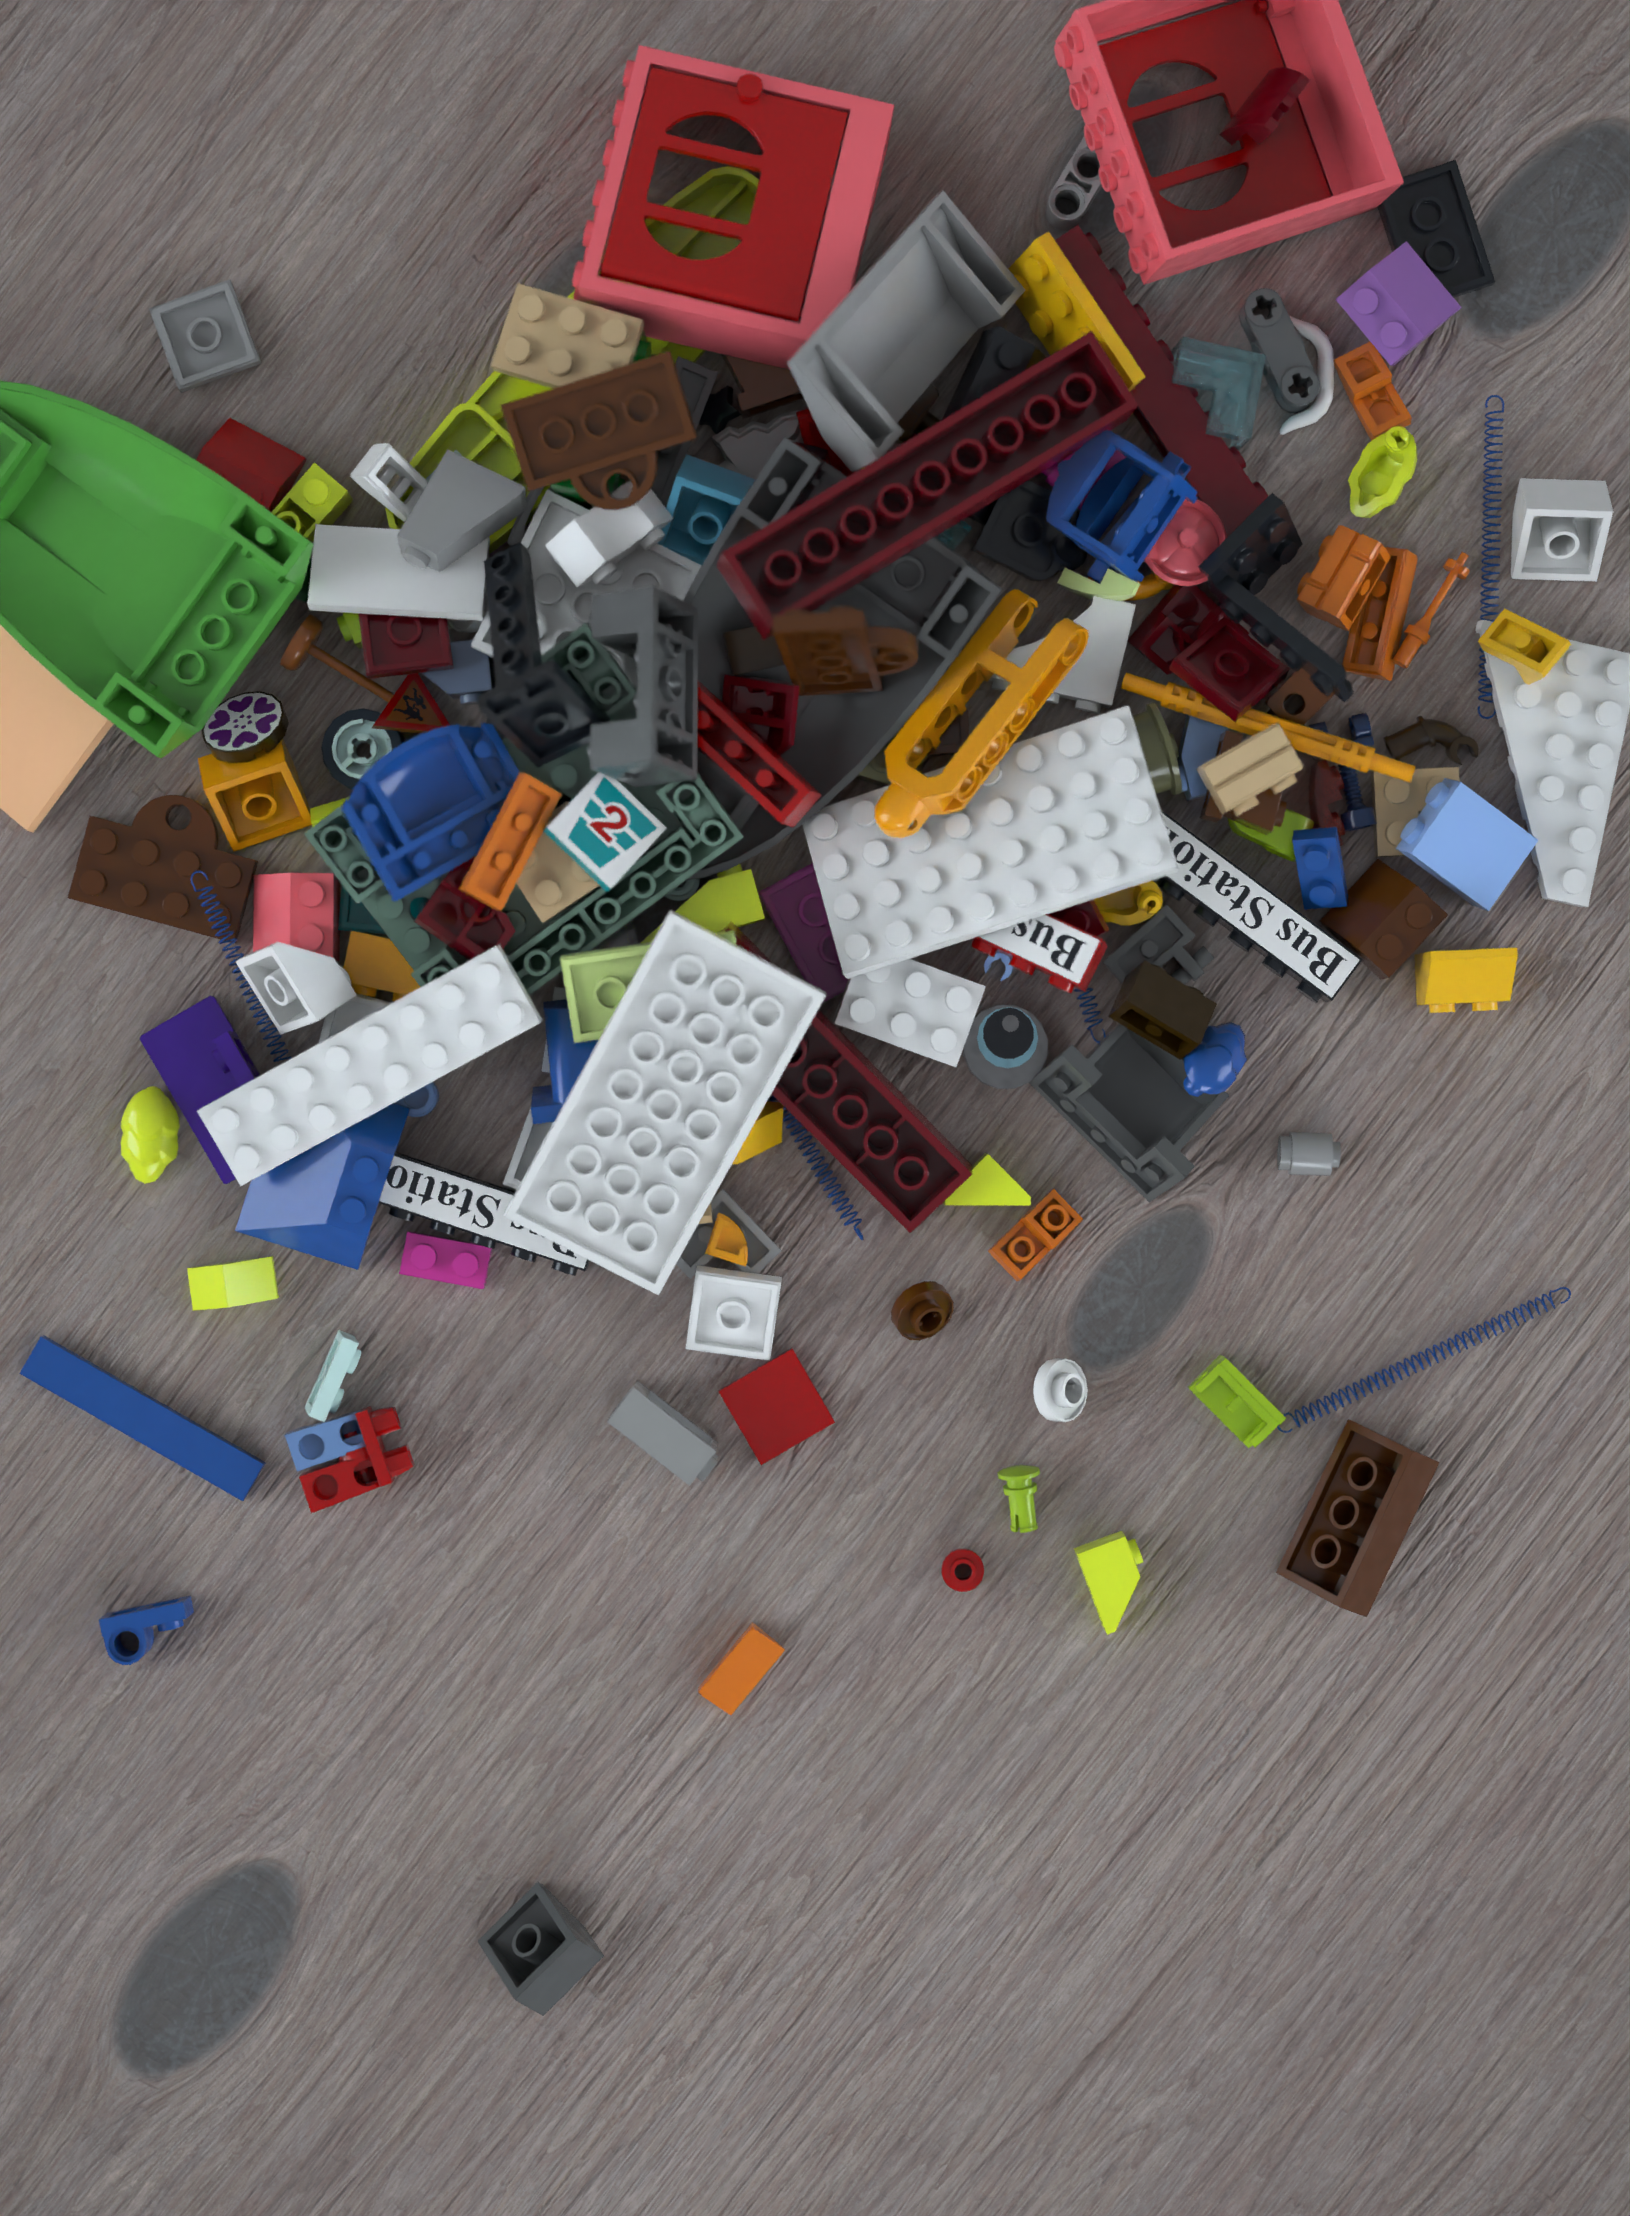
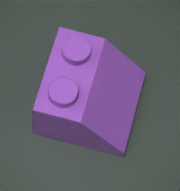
M1407 241L1368 270L1336 298V301L1390 366L1396 365L1462 308Z

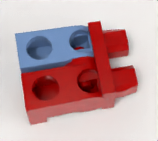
M371 1406L326 1420L325 1422L294 1429L285 1434L297 1472L338 1457L340 1460L303 1472L299 1476L311 1513L378 1487L391 1484L396 1479L395 1476L404 1473L414 1466V1461L407 1444L386 1451L381 1437L402 1428L395 1406L379 1408L373 1411Z

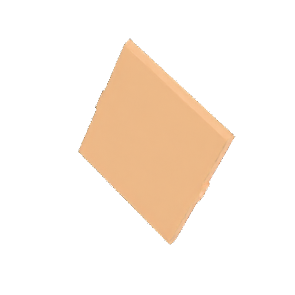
M0 625V809L24 829L34 833L113 726V723L68 689Z

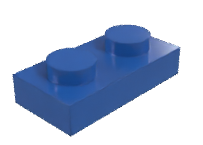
M1337 827L1294 830L1292 842L1304 910L1347 907L1348 891Z

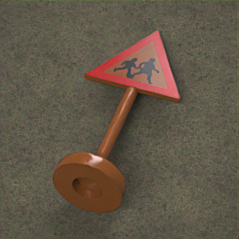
M311 614L300 625L283 654L280 665L288 670H298L308 656L312 655L387 701V706L372 726L374 729L423 734L450 725L418 673L408 674L394 694L315 646L321 635L323 624Z

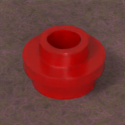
M961 1548L953 1550L945 1557L941 1573L943 1580L951 1589L967 1592L973 1590L981 1583L984 1576V1565L981 1558L974 1551ZM965 1563L971 1567V1573L968 1577L959 1578L956 1576L955 1569L959 1564Z

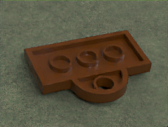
M671 351L500 405L528 491L571 479L574 488L583 499L596 507L607 510L627 508L639 502L648 494L657 477V450L698 437ZM622 473L631 480L632 491L627 498L619 499L610 493L608 482L613 474Z
M849 606L834 607L829 612L811 613L804 609H793L787 611L785 615L773 616V634L792 684L799 686V696L883 691V675L902 672L914 666L918 661V642L913 634L891 627H868L863 610H856Z
M166 795L155 798L144 805L135 816L132 826L89 816L68 898L222 939L229 934L215 936V934L226 926L211 929L214 924L222 919L208 921L210 917L218 912L204 914L207 909L215 904L205 907L201 906L203 902L211 897L198 899V896L208 889L195 892L191 884L192 873L200 870L206 873L208 880H206L205 875L202 873L194 874L193 883L196 890L212 886L213 889L203 896L217 894V896L206 904L220 901V904L210 911L224 909L222 913L212 919L227 916V919L217 926L229 923L231 924L230 927L221 933L234 931L224 941L234 938L238 939L258 861L217 850L218 830L213 817L207 809L190 798L180 795ZM176 806H186L191 813L189 825L182 830H175L169 823V813Z

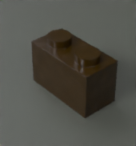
M1144 960L1125 977L1108 1017L1181 1060L1200 1045L1217 1003L1205 997L1200 990L1187 986L1168 975L1162 967L1150 964Z

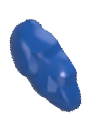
M1228 1022L1218 1026H1208L1200 1045L1184 1057L1183 1062L1187 1077L1184 1079L1183 1085L1188 1094L1195 1097L1201 1096L1203 1093L1211 1095L1220 1094L1226 1091L1236 1080V1076L1240 1073L1247 1060L1244 1051L1245 1034L1240 1025Z

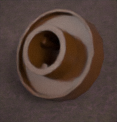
M935 1281L920 1282L903 1291L896 1299L891 1310V1320L903 1337L909 1340H923L941 1331L950 1321L954 1311V1302L943 1285Z

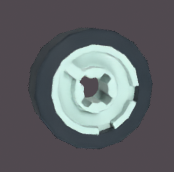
M365 708L346 711L335 718L324 733L321 746L324 765L331 776L348 789L353 790L362 775L375 762L389 751L404 743V737L400 731L372 728L381 714L378 711ZM359 744H370V753L372 754L370 758L358 757L356 749Z

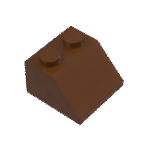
M1376 859L1347 890V907L1330 908L1319 922L1345 947L1362 958L1361 962L1379 979H1386L1394 974L1448 914L1416 884L1381 860Z

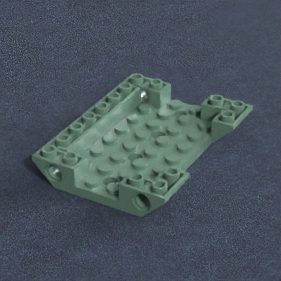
M586 623L541 656L542 664L554 659L610 717L611 722L637 718V711L634 705L636 687L606 647L592 639V631ZM507 737L502 740L519 772L529 774L559 793L569 796L571 800L598 772L590 768L591 761L588 756V744L537 768ZM698 771L697 780L634 787L619 781L666 827V830L609 891L606 892L599 886L546 923H542L518 885L515 884L502 912L507 914L516 931L503 951L528 995L562 972L561 955L590 951L744 837ZM342 805L304 833L357 904L360 902L364 904L413 969L411 975L420 987L469 961L414 922L416 918L410 910L411 902L415 898L426 897L430 899L448 872L394 902L341 810Z

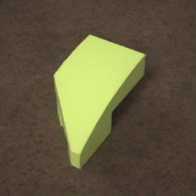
M1064 568L1057 582L1069 591L1090 600L1093 596L1104 599L1124 601L1135 596L1140 586V583L1110 569H1107L1100 584L1067 568Z

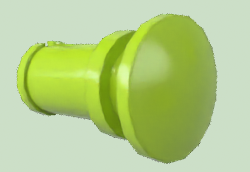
M1016 1465L997 1472L998 1479L1007 1481V1484L1003 1486V1492L1009 1499L1010 1528L1012 1532L1020 1531V1533H1025L1038 1529L1033 1494L1037 1492V1484L1032 1482V1478L1040 1474V1469L1036 1466Z

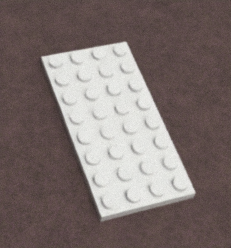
M1129 706L1014 743L962 811L944 815L931 814L918 832L904 838L890 837L885 835L874 818L876 804L890 785L825 806L802 824L842 972L847 979L1179 872ZM945 767L924 773L923 775L926 777L940 775Z
M669 910L505 1210L504 1217L659 1295L826 996L825 992Z

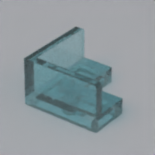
M1182 337L1171 351L1175 359L1171 383L1213 392L1205 434L1232 439L1231 446L1240 450L1252 437L1266 355Z

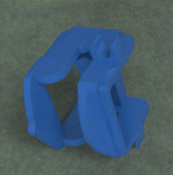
M1105 430L1085 443L1069 460L1061 461L1058 464L1059 476L1054 483L1049 498L1046 520L1062 534L1074 541L1084 552L1096 559L1087 573L1095 582L1101 583L1107 569L1113 570L1136 582H1142L1144 576L1138 571V568L1184 500L1186 499L1194 504L1198 499L1195 496L1197 491L1184 479L1189 473L1191 466L1184 463V459L1172 452H1169L1161 463L1111 430ZM1116 450L1126 456L1125 459L1115 464L1102 475L1090 490ZM1145 474L1153 479V482L1141 492L1138 504L1128 519L1116 529L1110 546L1107 547L1098 540L1141 476ZM1090 490L1082 505L1075 527L1068 521Z

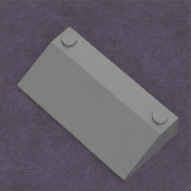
M943 190L930 201L787 362L823 440L851 472L869 465L887 452L904 432L897 424L904 414L979 328L1002 318L1025 292L1024 287Z

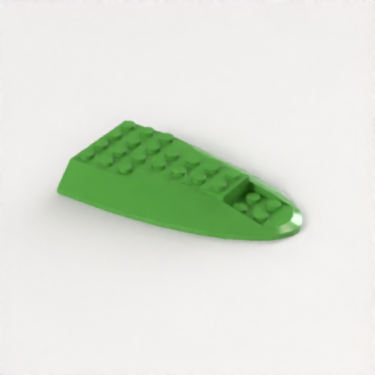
M0 381V625L68 689L155 756L162 759L202 730L303 587L314 544L222 476L141 428L82 401L29 384Z

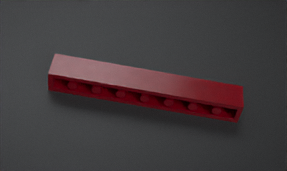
M1077 225L1055 241L1146 376L1130 391L1139 405L1133 414L1163 459L1169 452H1172L1184 459V463L1191 466L1189 473L1184 479L1197 491L1195 496L1198 500L1210 506L1219 516L1228 537L1268 497V494L1259 482L1256 481L1252 484L1243 470L1247 466L1240 452L1234 446L1228 448L1219 434L1223 430L1218 419L1210 410L1203 411L1195 399L1199 395L1190 378L1185 374L1180 377L1171 363L1175 359L1168 345L1162 339L1155 340L1147 328L1151 323L1143 308L1138 303L1132 305L1123 291L1127 289L1125 282L1115 268L1112 267L1108 270L1100 258L1103 252L1096 238L1090 232L1084 234L1079 225Z

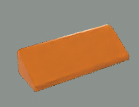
M1385 547L1391 558L1350 628L1342 666L1348 673L1391 681L1395 668V663L1392 659L1399 649L1418 557L1408 549Z

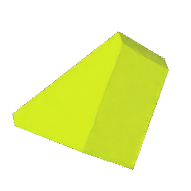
M985 1153L972 1166V1175L943 1204L1031 1206V1196L989 1154Z
M273 1256L187 1268L193 1311L229 1308L279 1298Z

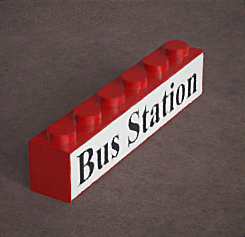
M1049 914L972 938L973 942L971 944L972 948L993 958L997 951L1011 957L1010 966L1031 976L1035 969L1049 975L1048 983L1069 994L1072 993L1074 987L1086 992L1108 947L1103 939Z

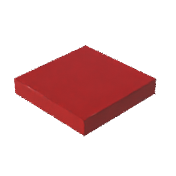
M793 1348L718 1390L761 1465L835 1423Z

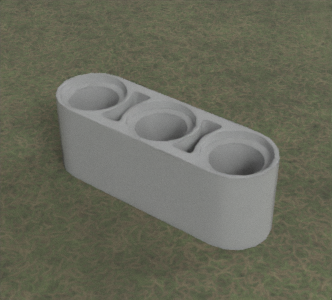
M1083 137L1051 190L1045 208L1049 224L1061 231L1070 230L1081 222L1102 187L1099 174L1093 178H1087L1082 176L1077 169V166L1082 162H1091L1097 166L1098 170L1100 167L1096 153L1088 148L1085 137ZM1061 198L1070 199L1075 203L1077 211L1071 215L1062 214L1056 209L1055 202Z

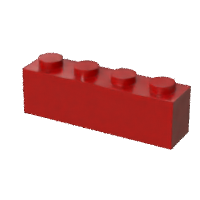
M698 680L697 746L781 824L794 828L822 794Z

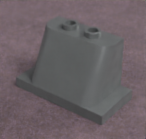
M1119 1023L1085 1057L1071 1044L1029 1082L1149 1203L1183 1180L1193 1170L1195 1166L1180 1150L1229 1097L1225 1091L1212 1095L1203 1093L1197 1097L1188 1094L1183 1085L1184 1079L1187 1077L1183 1062L1184 1058L1180 1060Z

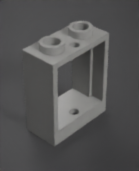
M638 1380L607 1420L610 1425L689 1486L696 1477L703 1482L718 1463L717 1459L719 1456L715 1454L718 1442Z

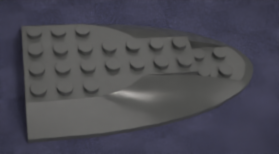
M786 436L718 536L683 600L698 608V680L721 702L724 675H732L723 633L754 626L716 566L721 553L848 477L824 459ZM934 537L811 611V613L829 612L830 609L839 606H849L856 610H863L868 627H891L913 634L918 642V661L907 670L883 675V691L798 697L794 745L782 754L781 757L822 796L794 828L781 824L697 746V771L716 795L744 837L686 880L705 878L728 870L769 849L826 806L863 771L926 698L998 597L1002 588L973 564ZM786 665L738 675L778 679L792 683Z

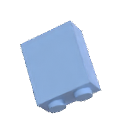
M1444 778L1442 782L1437 783L1427 794L1425 799L1426 806L1419 816L1410 820L1403 828L1400 836L1402 840L1395 849L1472 906L1489 911L1538 840L1462 782Z

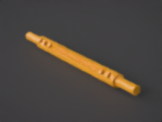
M1127 672L1122 681L1121 689L1160 701L1161 707L1251 736L1278 722L1294 750L1364 773L1372 770L1411 783L1416 768L1414 765L1374 753L1376 748L1252 708L1234 722L1196 690L1172 682L1164 685Z

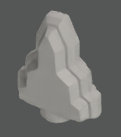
M803 409L779 414L767 424L752 421L740 429L729 426L713 436L711 439L724 458V461L718 466L756 479L785 436L792 441L803 443L796 412Z

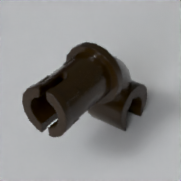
M1421 715L1416 718V723L1383 738L1390 756L1398 761L1400 758L1427 745L1432 748L1436 746V743L1446 747L1447 757L1459 765H1462L1457 756L1459 744H1466L1473 757L1477 758L1479 752L1476 741L1471 737L1463 735L1454 726L1434 719H1424Z

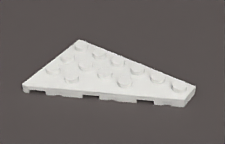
M1487 620L1477 621L1476 634L1479 633L1481 637L1493 622ZM1569 640L1571 646L1543 679L1528 685L1524 683L1515 666L1484 651L1487 662L1484 666L1487 677L1492 683V698L1499 727H1503L1510 755L1507 756L1510 770L1515 776L1516 784L1514 787L1522 819L1526 820L1528 832L1538 840L1531 850L1533 863L1538 868L1537 880L1542 899L1578 907H1588L1630 709V653Z

